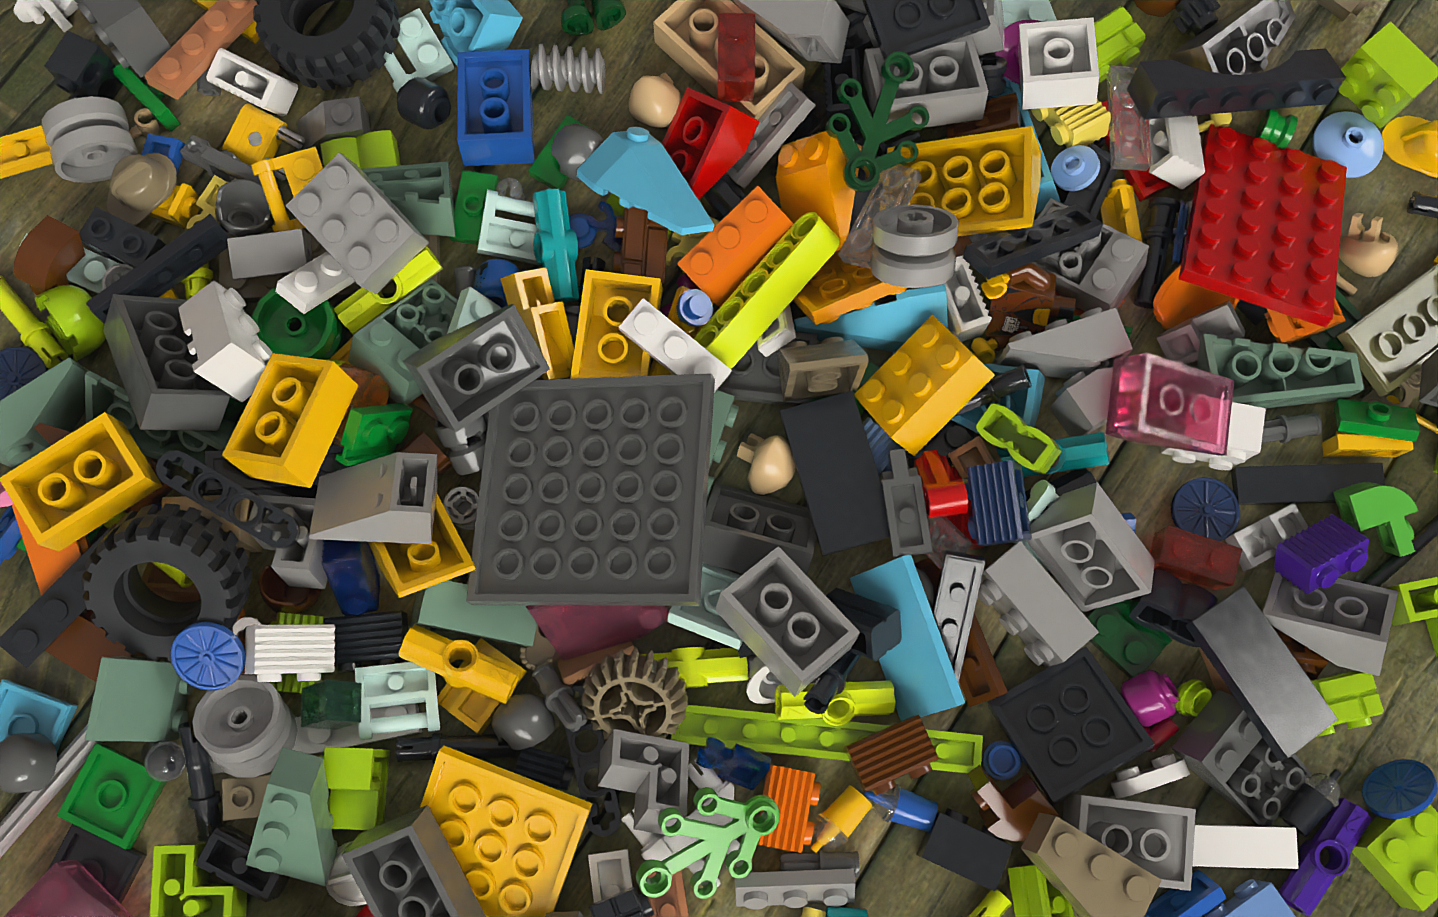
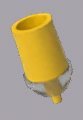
M849 785L822 814L819 813L815 817L813 836L816 842L810 849L817 853L822 846L826 849H835L842 844L845 845L849 841L848 837L873 807L872 804L857 789Z

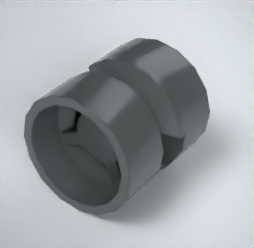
M480 416L458 432H454L444 426L438 419L434 423V429L442 445L450 447L447 455L455 472L465 475L481 470L487 432H484L487 429L484 416Z

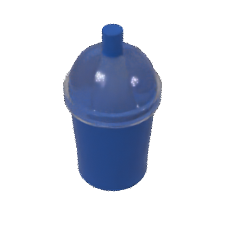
M899 784L876 796L874 792L864 791L863 795L867 799L872 800V809L876 815L881 817L882 821H892L925 832L931 830L937 814V802L901 788Z

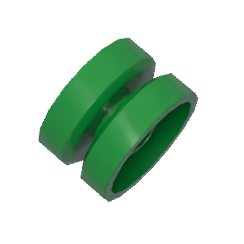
M273 288L260 299L252 315V319L260 329L257 336L275 354L326 360L330 359L346 344V327L337 317L334 307L328 300L303 314L275 292L276 288Z

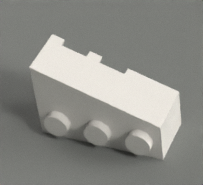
M213 280L178 308L184 333L188 336L192 334L193 341L187 345L188 350L192 355L197 353L198 361L192 364L195 373L243 402L252 395L272 355V351L257 336L260 329L256 322L245 313L243 307L246 306V303L241 295L233 288L227 290Z

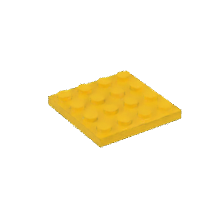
M443 745L438 751L420 808L426 805L429 806L486 917H545L546 913L554 912L593 803Z

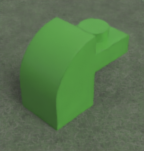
M1371 482L1357 483L1333 491L1341 519L1358 531L1376 527L1383 552L1399 557L1415 552L1412 543L1414 532L1404 516L1418 512V508L1412 498L1405 492L1395 487Z

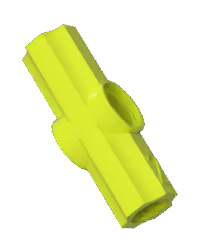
M425 246L392 278L397 285V290L393 297L386 299L382 295L381 290L374 294L362 287L336 306L334 310L343 325L352 334H355L444 268L433 252Z
M687 647L672 649L669 653L654 654V659L657 661L666 657L668 668L678 667L679 678L685 679L686 688L707 687L708 683L748 681L747 657L739 658L738 650L733 647L706 650V647Z
M891 680L846 682L842 693L834 696L828 705V709L823 714L812 713L804 705L806 701L803 700L804 696L815 683H810L795 697L784 685L775 687V713L778 720L823 718L826 723L839 726L846 724L854 716L890 715V713H894L896 703L894 686Z

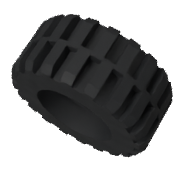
M255 0L258 5L254 6L253 19L257 23L255 28L257 34L278 65L293 80L301 81L304 86L310 88H317V85H319L322 90H335V85H341L344 89L354 86L353 82L361 79L363 82L370 78L372 70L375 68L380 70L386 63L383 57L385 52L393 53L396 46L393 38H398L400 32V24L398 22L400 15L394 0H344L354 2L353 9L347 20L334 31L319 36L302 34L307 19L320 6L339 0Z
M165 503L161 510H159L158 505L153 504L142 507L139 512L131 511L124 515L117 524H114L89 556L85 564L86 571L82 575L81 582L83 590L86 591L82 596L87 610H93L90 618L97 628L103 627L107 631L105 637L113 644L117 641L126 646L124 651L133 655L140 652L146 654L145 659L159 661L161 657H167L168 661H171L170 653L173 641L187 626L198 622H212L232 630L250 593L249 585L252 581V570L249 566H246L249 558L243 547L237 548L236 546L239 539L231 530L226 533L221 528L222 522L213 516L210 520L201 516V510L189 507L185 511L180 510V505ZM159 562L179 569L196 585L201 599L193 602H175L162 598L150 590L139 575L137 564Z

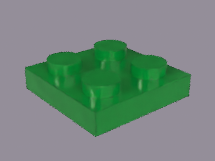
M95 743L57 817L125 850L132 849L168 778H157L149 772L146 764L102 743Z

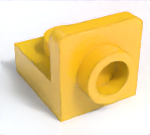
M188 184L176 185L172 194L154 209L149 216L186 229L188 221L199 212L195 203L200 196Z

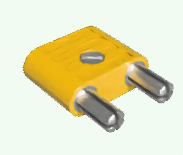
M247 103L241 108L223 144L222 151L227 150L233 153L241 162L251 166L253 163L274 158L282 140L298 149L303 146L286 137L285 134L302 143L305 142V139L287 129V124L282 120ZM273 171L274 176L283 181L287 178L277 171Z

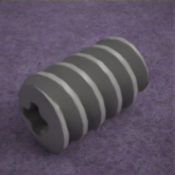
M539 44L531 64L532 89H536L540 81L543 90H550L554 81L557 91H564L568 82L571 92H578L582 83L585 93H591L595 84H597L599 93H604L606 64L605 59L602 58L600 48H596L592 58H588L585 47L581 48L578 57H574L571 46H567L564 56H560L557 45H553L550 55H546L543 44Z

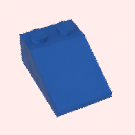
M529 49L458 52L457 141L463 166L535 162Z

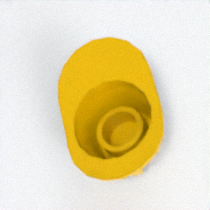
M1402 116L1390 121L1382 131L1384 152L1388 157L1404 167L1438 178V120L1428 121L1420 117Z

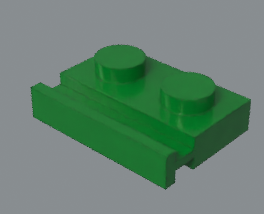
M403 403L351 408L340 443L344 446L343 453L337 454L335 460L345 466H352L397 453L395 451L396 445L403 442L409 430V420L413 409Z

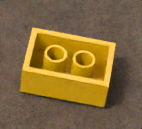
M932 314L854 394V397L890 438L915 456L995 374Z
M272 353L222 456L251 478L311 488L359 385L334 361Z
M106 412L0 477V482L37 544L59 552L163 486L125 424Z

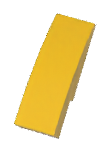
M546 267L518 272L500 278L507 304L515 305L550 367V370L541 375L542 378L550 380L570 377L574 345L563 301L555 303Z

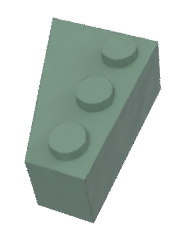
M448 162L361 169L421 234L455 237L454 202Z
M282 747L267 784L246 861L247 866L326 886L338 847L337 841L333 840L332 835L334 822L333 816L329 814L327 800L329 792L323 758Z

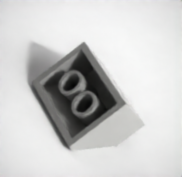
M1098 482L1062 494L1030 525L1032 538L1026 541L1082 612L1151 593L1155 560Z

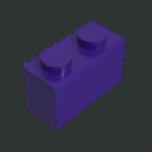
M1331 514L1329 518L1325 517L1323 521L1320 520L1317 524L1314 523L1312 527L1308 526L1301 533L1297 532L1289 540L1285 539L1283 543L1280 542L1276 548L1274 569L1276 573L1280 572L1282 577H1286L1287 581H1291L1293 586L1297 585L1298 589L1303 590L1305 594H1309L1319 587L1326 589L1332 586L1342 574L1349 570L1357 572L1365 565L1368 559L1369 539L1334 514Z

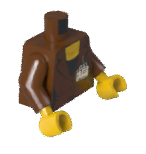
M1031 262L991 279H986L987 282L981 284L986 297L991 299L989 316L992 319L986 330V336H989V340L986 341L981 337L976 338L971 344V349L974 351L973 354L982 363L990 364L995 358L994 350L1000 351L1010 343L1009 339L1026 331H1031L1032 335L1044 332L1045 327L1049 325L1050 317L1073 319L1076 298L1055 295L1057 276L1054 273L1047 272Z

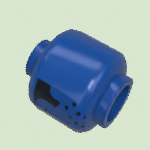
M490 259L478 267L474 289L501 308H504L508 304L500 278L521 271L515 264L507 260Z

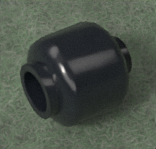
M414 77L408 80L397 93V109L400 116L407 122L420 128L432 130L443 124L450 115L451 103L447 91L442 86L425 78Z

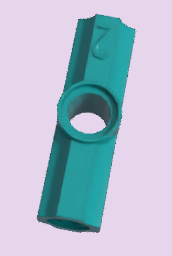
M546 189L535 192L532 197L537 229L533 243L536 262L541 264V268L546 267L555 303L563 301L564 304L577 301L579 293L575 262L578 256V241L575 231L570 230L566 192L559 189Z
M1105 432L1053 439L1062 452L1058 464L1050 467L1046 474L1109 465ZM995 448L1003 462L1008 460L1016 461L1009 451ZM1022 466L1023 477L1042 474Z

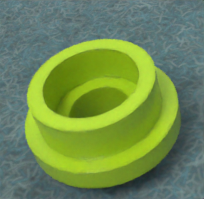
M1191 679L1181 684L1177 689L1180 701L1176 702V709L1185 716L1192 715L1197 717L1212 698L1211 691L1199 679Z

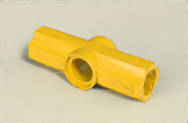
M416 624L408 630L399 650V657L443 676L449 685L457 688H471L505 704L511 698L521 675L520 670L478 652L476 647L469 641H452ZM462 659L467 661L469 665L465 668H456L451 663Z

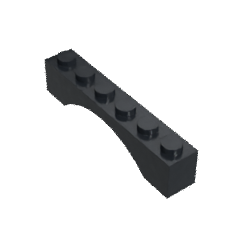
M1324 48L1296 50L1290 59L1280 66L1253 74L1209 72L1185 65L1173 59L1140 61L1127 87V91L1145 120L1327 105L1335 97L1346 76L1327 49Z

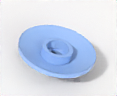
M1343 111L1327 116L1316 127L1312 138V148L1315 157L1332 160L1346 166V178H1358L1370 173L1379 164L1384 151L1383 139L1375 124L1367 120L1363 115L1354 112ZM1349 137H1352L1356 143L1351 142Z

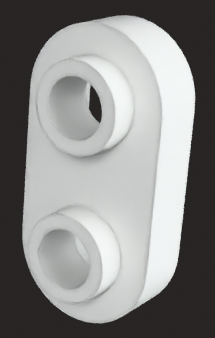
M1173 753L1151 760L1152 768L1140 771L1138 766L1116 772L1117 780L1111 782L1116 798L1131 796L1190 775L1185 760H1176Z

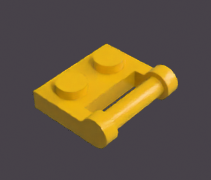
M316 146L251 164L254 176H258L275 222V225H272L273 231L304 229L305 226L297 218L289 220L273 171L284 169L292 195L295 197L323 169Z

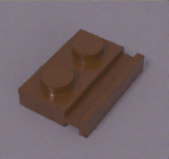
M1017 93L987 99L983 119L946 124V139L1021 128L1020 106Z

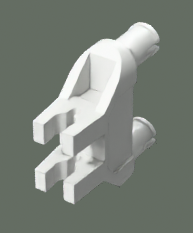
M703 754L694 760L702 770V776L691 763L688 765V776L699 790L709 787L717 793L718 797L734 800V785L731 782L728 783L727 780L723 782L706 761ZM706 798L701 806L709 805L713 798ZM697 809L686 817L721 826L733 820L732 817L717 813L712 816H703ZM628 813L621 819L643 846L641 856L644 860L654 859L662 861L699 840L683 835L669 837L663 834L634 830V817L631 813ZM737 839L731 841L727 854L738 850L740 843ZM701 858L685 868H689L694 874L702 870L705 860ZM744 860L736 862L735 865L740 867ZM717 877L716 883L718 887L721 884V881ZM703 881L700 884L704 888L709 881Z

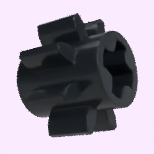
M1182 0L1175 8L1179 17L1173 22L1182 34L1193 32L1197 36L1217 23L1218 18L1214 12L1221 6L1216 0Z

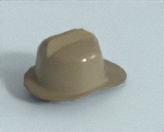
M160 153L128 155L122 158L112 171V183L107 198L109 213L134 226L143 221L172 194L177 181V171L174 163L167 156Z

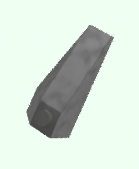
M1255 0L1190 39L1171 53L1169 57L1185 65L1209 72L1253 74L1264 71L1268 64L1266 60L1268 54L1273 47L1278 46L1296 17L1289 0Z

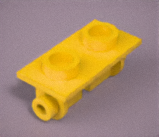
M1125 179L1115 180L1112 182V188H1109L1100 207L1102 223L1142 242L1133 186L1128 185Z

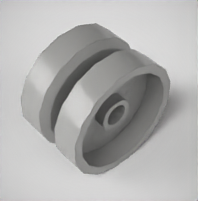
M93 96L74 98L57 104L48 110L41 119L46 143L51 147L50 153L55 172L62 179L81 183L105 181L111 179L115 165L122 158L128 155H138L134 139L129 134V124L125 111L118 102L111 99Z
M917 204L898 205L885 208L876 213L872 225V238L876 244L871 252V271L873 276L884 283L908 288L932 287L944 284L952 279L956 267V252L953 247L958 239L959 225L956 216L945 209Z
M240 675L233 684L226 688L208 690L197 704L192 721L194 735L223 772L237 778H254L271 772L274 769L282 747L293 749L298 732L295 716L284 703L278 691L270 682H257L256 675Z

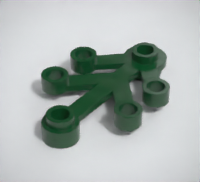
M893 52L882 62L881 74L884 82L872 116L861 95L862 86L856 79L849 78L844 80L837 89L839 100L849 105L864 137L860 151L849 131L851 123L845 114L836 113L826 122V132L832 138H837L847 160L843 168L844 181L854 191L867 192L877 185L881 172L898 164L907 165L918 156L916 144L910 140H905L899 143L892 152L875 158L880 143L908 130L918 131L929 122L930 116L927 109L922 106H915L904 116L887 123L899 84L905 82L914 70L911 57L904 52ZM890 65L898 67L900 71L899 76H894L890 72ZM848 85L854 89V97L846 95L844 91L845 86ZM913 113H918L921 116V124H916L913 121ZM833 120H839L843 124L842 132L834 129ZM902 147L910 150L911 155L909 159L901 155ZM856 168H861L865 171V180L857 178L855 174Z

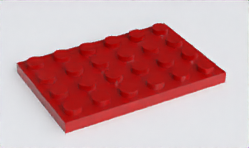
M1210 124L1204 134L1202 146L1205 173L1196 180L1179 280L1326 328L1333 319L1347 167L1332 160H1324L1306 154L1297 149L1277 148L1274 143L1266 139L1249 136L1229 127H1215L1214 124Z

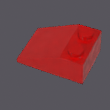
M687 87L662 141V145L699 200L745 154L760 121L730 105Z

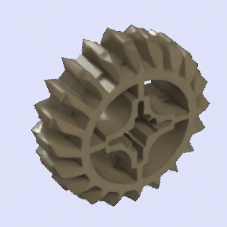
M637 647L632 651L631 655H627L622 649L616 653L615 658L606 654L601 663H595L591 673L586 677L583 687L585 690L582 695V705L585 706L584 712L587 719L592 720L593 730L603 729L604 740L609 738L613 729L666 739L668 734L675 735L679 724L685 718V707L688 704L685 679L679 678L678 667L668 668L666 657L659 661L655 660L652 650L646 656L639 655ZM620 684V686L614 687V691L606 692L614 685Z

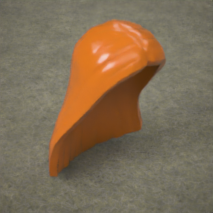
M1180 264L1166 278L1153 301V313L1156 315V320L1161 322L1163 329L1169 330L1187 319L1230 300L1235 310L1239 299L1179 280Z

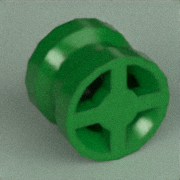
M1267 109L1259 122L1255 137L1266 139L1274 143L1277 148L1285 149L1295 132L1298 117L1291 114L1282 116L1278 114L1276 109Z

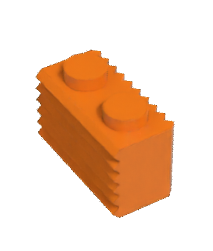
M768 764L762 795L772 798L777 804L780 813L779 823L772 833L760 836L757 845L802 853L803 845H811L814 822L807 821L810 805L817 806L821 783L814 781L815 773Z

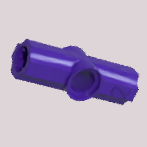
M1345 798L1337 800L1314 837L1306 840L1301 845L1298 869H1292L1278 890L1289 907L1304 916L1310 917L1334 878L1343 874L1348 869L1350 853L1372 821L1368 812ZM1323 847L1329 852V861L1325 866L1319 860V853Z

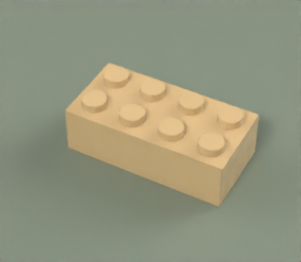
M677 0L653 22L655 43L716 100L730 105L756 120L762 116L789 82L793 83L800 90L803 88L805 67L731 0Z

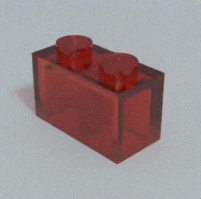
M719 13L717 100L753 101L755 85V14Z
M1169 525L1155 532L1150 549V554L1155 560V569L1166 571L1177 578L1215 590H1221L1234 585L1242 548Z

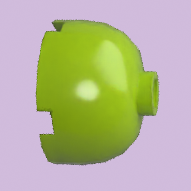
M63 285L35 296V302L39 311L47 308L50 315L47 316L48 320L45 322L68 355L73 354V360L78 361L90 355L103 343L106 338L103 331L104 323L87 306L86 302L91 300L92 297L84 289L73 285Z

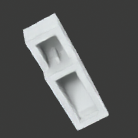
M1195 825L1193 866L1298 869L1296 827Z

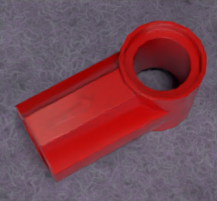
M937 450L924 451L918 459L914 460V468H917L918 475H921L927 518L966 514L968 511V495L964 481L962 479H955L946 456L940 455Z

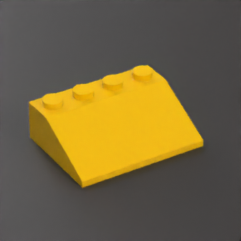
M1032 126L916 143L918 156L914 161L907 165L898 164L886 170L884 209L898 205L914 204L945 209L954 214L959 221L958 236L1030 228L1033 226L1041 182V150ZM895 147L887 148V153L892 152ZM902 147L901 155L909 159L911 155L910 150Z

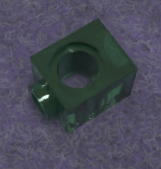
M324 680L303 687L301 727L337 730L361 723L362 683Z

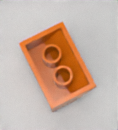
M757 186L713 228V231H710L677 264L720 308L790 229L793 223L765 192Z

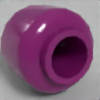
M1150 669L1124 681L1120 688L1122 698L1144 727L1152 726L1174 715L1176 702L1180 701L1178 691L1166 673L1159 674L1157 671Z

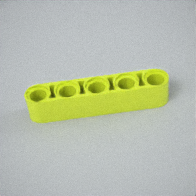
M808 212L802 215L700 329L694 340L728 368L732 369L835 253L840 243L839 237L816 212Z

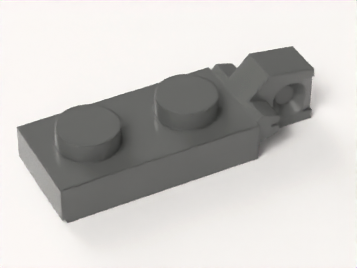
M191 135L190 139L180 150L183 159L207 170L211 177L216 175L227 182L233 179H250L261 184L259 177L254 176L251 166L241 162L237 156L227 150L220 152L212 148L206 139Z
M905 448L889 450L890 471L882 472L883 480L881 484L893 558H898L905 555L913 556L932 553L921 475H918L917 468L908 469Z

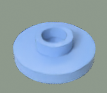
M1083 145L1071 146L1056 156L1051 166V175L1059 188L1065 191H1078L1089 186L1096 179L1100 170V161L1095 151L1090 147Z

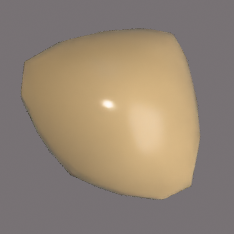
M666 72L662 73L660 77L642 76L635 82L630 93L628 105L632 117L651 127H669L682 100V95L673 85L674 82Z
M1356 213L1352 216L1349 234L1340 237L1339 258L1357 274L1365 277L1380 276L1395 261L1398 253V243L1394 236L1386 232H1380L1383 217L1376 216L1373 218L1371 228L1364 232L1365 227L1361 223L1363 214Z
M751 433L748 436L747 443L742 442L740 444L737 457L751 463L747 481L755 494L764 495L787 486L795 473V464L788 441L784 437L774 435L763 439Z

